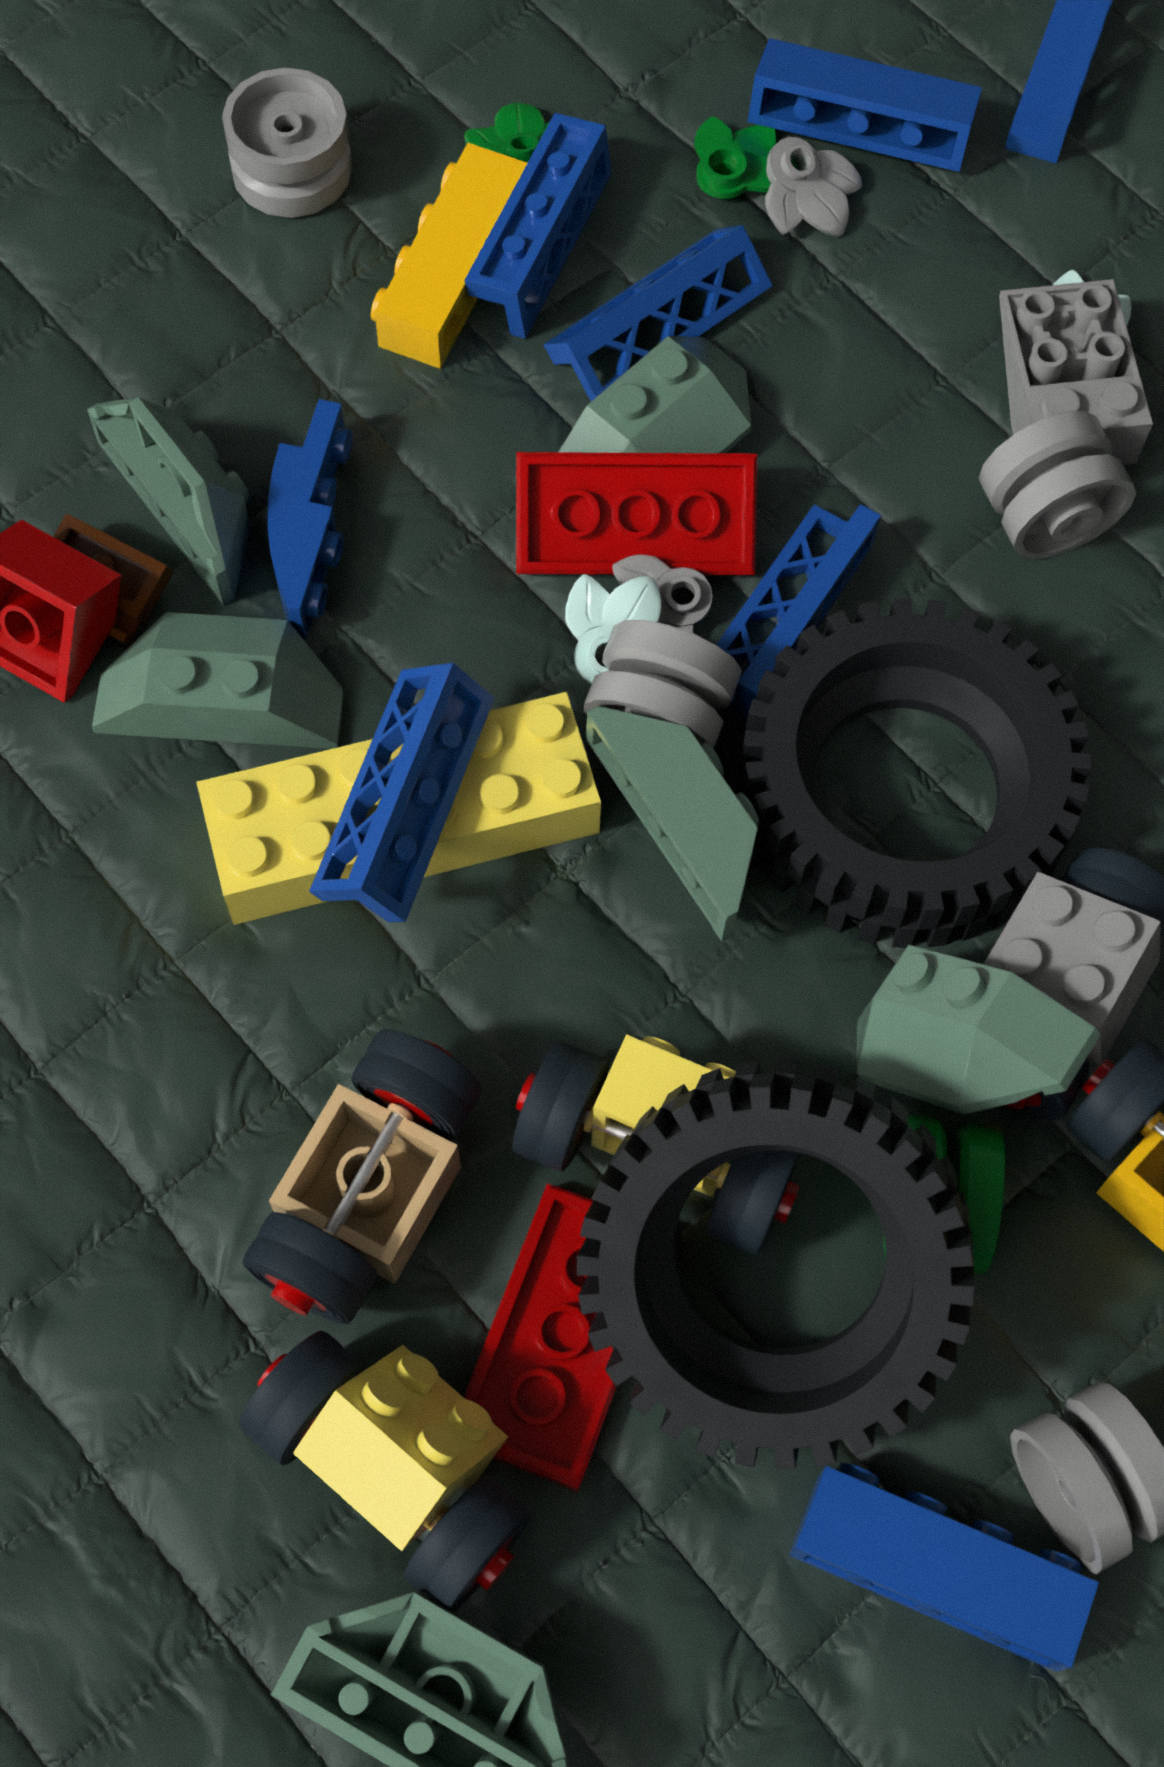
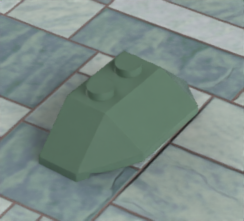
M667 336L585 407L559 452L727 453L751 431L746 370L705 337Z
M139 397L97 403L88 408L87 411L94 433L101 448L222 605L225 606L234 601L251 532L246 504L251 502V497L241 478L234 471L226 474L217 463L219 457L216 449L202 430L193 433L177 413Z
M166 612L101 673L92 729L94 733L333 749L339 745L345 694L341 685L288 620Z
M601 706L587 712L586 742L604 765L695 900L720 941L723 942L732 937L753 852L757 826L759 825L757 814L751 802L743 793H733L722 777L724 775L723 767L714 749L706 742L699 744L687 726Z
M908 945L857 1020V1074L868 1083L961 1114H968L1012 1104L1041 1091L1045 1096L1066 1091L1101 1034L1096 1027L1010 971Z
M417 1591L308 1625L271 1693V1696L389 1767H569L545 1666Z

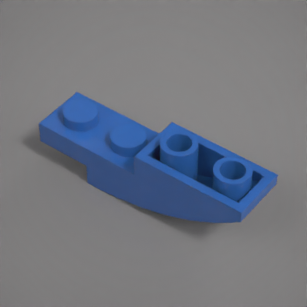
M318 399L303 447L279 443L268 495V535L277 586L286 618L302 639L307 637L312 618L320 619L324 613L328 595V585L324 583L329 567L337 568L344 545V535L336 530L333 512L337 490V481L333 477L338 463L346 464L352 446V430L345 428L342 404Z

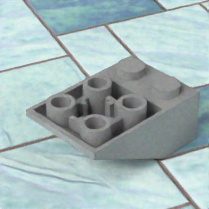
M1114 279L1000 291L999 300L1013 435L1043 418L1062 412L1086 411L1098 418L1110 440L1113 450L1111 456L1119 458L1123 465L1136 464L1153 422Z

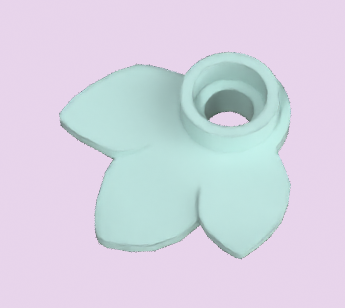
M583 574L574 583L565 607V622L578 641L574 652L576 668L579 674L590 684H592L594 676L609 671L597 662L595 651L599 645H607L614 625L624 620L658 622L661 612V596L657 583L652 576L631 579L615 588L611 594L587 574Z

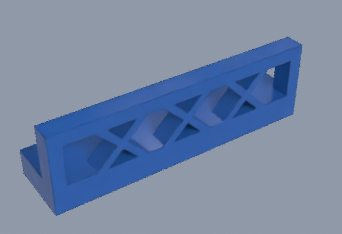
M1113 0L1056 1L1009 130L1004 149L1057 164Z
M554 113L465 278V285L469 296L504 305L510 335L524 339L528 336L612 174L606 125Z
M743 225L715 229L543 345L554 365L571 364L587 396L592 401L650 352L634 347L639 322L644 318L649 317L663 322L659 343L667 336L699 337L773 285ZM738 256L751 283L738 292L721 288L726 263ZM710 275L709 283L701 281ZM689 288L706 292L702 315L694 322L678 317L683 292ZM719 297L726 299L725 301L717 305ZM667 304L665 313L658 311L659 308ZM676 326L683 328L674 335ZM623 333L622 342L613 340ZM601 347L620 351L614 376L601 384L587 357ZM632 355L640 357L630 364Z
M860 504L849 521L846 522L817 505H813L716 644L733 657L737 663L745 661L747 669L739 679L736 691L727 709L745 719L748 718L752 699L757 697L759 683L766 670L773 673L776 656L786 645L796 651L799 634L811 625H814L816 628L820 626L873 548L881 518L880 514ZM816 528L836 538L825 555L812 558L807 541ZM800 552L802 560L794 561V559ZM806 573L808 580L796 598L782 601L777 585L781 578ZM770 595L772 603L764 604ZM776 617L778 624L765 643L751 646L747 627L751 621ZM740 640L741 648L733 649L737 641Z
M455 663L401 670L309 890L311 894L321 901L357 900L387 922H406L495 699L494 696ZM426 689L422 699L411 708L417 691ZM403 744L399 755L388 764L391 754ZM381 798L376 811L365 820L369 808ZM357 856L348 879H340L346 864Z

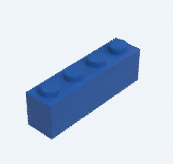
M769 38L755 73L747 122L960 172L982 87Z
M842 1462L838 1470L828 1466L824 1467L818 1475L788 1556L1055 1672L1072 1668L1099 1582L1080 1574L1082 1569L1080 1562L1050 1549H1041L1039 1556L1015 1547L1012 1545L1014 1535L994 1524L982 1520H973L971 1527L945 1517L947 1507L926 1495L906 1491L903 1499L877 1488L880 1478L858 1466Z

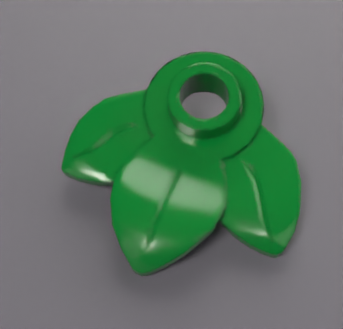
M514 102L500 108L495 115L494 126L466 130L464 134L465 145L471 143L528 163L549 122L545 123L541 112L535 106Z
M715 116L707 119L696 131L694 138V148L700 158L697 165L696 180L701 190L719 199L734 198L746 190L767 193L771 183L767 177L766 166L768 154L776 144L775 129L755 125L732 133L731 129ZM790 159L793 167L798 170V163Z

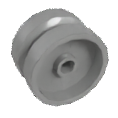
M284 67L261 71L242 81L228 96L222 120L229 150L231 171L235 188L248 205L268 215L295 218L316 214L338 200L348 187L352 172V160L348 142L349 132L344 102L341 94L328 80L308 70Z
M1070 411L1040 419L1016 432L998 446L983 464L979 481L995 513L1003 515L1001 523L1018 556L1033 560L1051 558L1072 551L1104 533L1116 524L1131 508L1137 494L1134 484L1121 460L1111 456L1113 450L1110 440L1095 415L1086 411Z
M624 620L614 625L604 650L602 661L609 671L594 676L584 703L583 713L587 716L589 710L601 706L685 725L690 729L699 744L706 742L714 749L723 724V720L717 711L730 706L742 672L735 659L717 645L696 634L667 624L646 620Z
M1098 1381L1068 1398L1064 1405V1420L1057 1415L1043 1412L1013 1430L1010 1435L1012 1453L1020 1475L1036 1507L1066 1551L1075 1560L1080 1562L1085 1570L1097 1575L1126 1558L1133 1551L1132 1534L1150 1543L1164 1536V1447L1144 1417L1128 1398L1111 1384Z

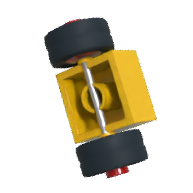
M1144 1038L1137 1042L1117 1064H1114L1108 1058L1092 1074L1081 1088L1088 1094V1097L1069 1118L1066 1128L1080 1142L1086 1144L1096 1156L1107 1163L1113 1160L1142 1129L1140 1133L1145 1138L1117 1167L1096 1193L1164 1252V1114L1159 1111L1155 1115L1164 1104V1052L1152 1041Z

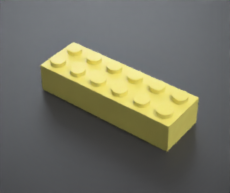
M567 692L489 711L424 877L600 833L601 800ZM372 739L196 782L223 896L233 925L327 902L321 901L311 894L309 890ZM403 744L391 754L388 764L399 755ZM381 798L369 808L365 820L376 811ZM357 856L346 864L340 879H348Z

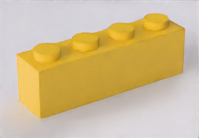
M467 143L457 163L450 162L442 177L441 192L434 204L427 203L424 207L418 223V233L411 246L404 245L399 252L395 264V275L387 289L384 287L380 288L374 298L371 308V320L376 322L378 347L441 369L478 299L467 294L465 278L527 165L526 162Z

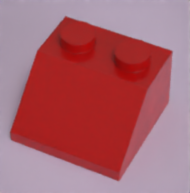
M22 519L1 532L0 667L63 703L71 699L115 624L122 575Z

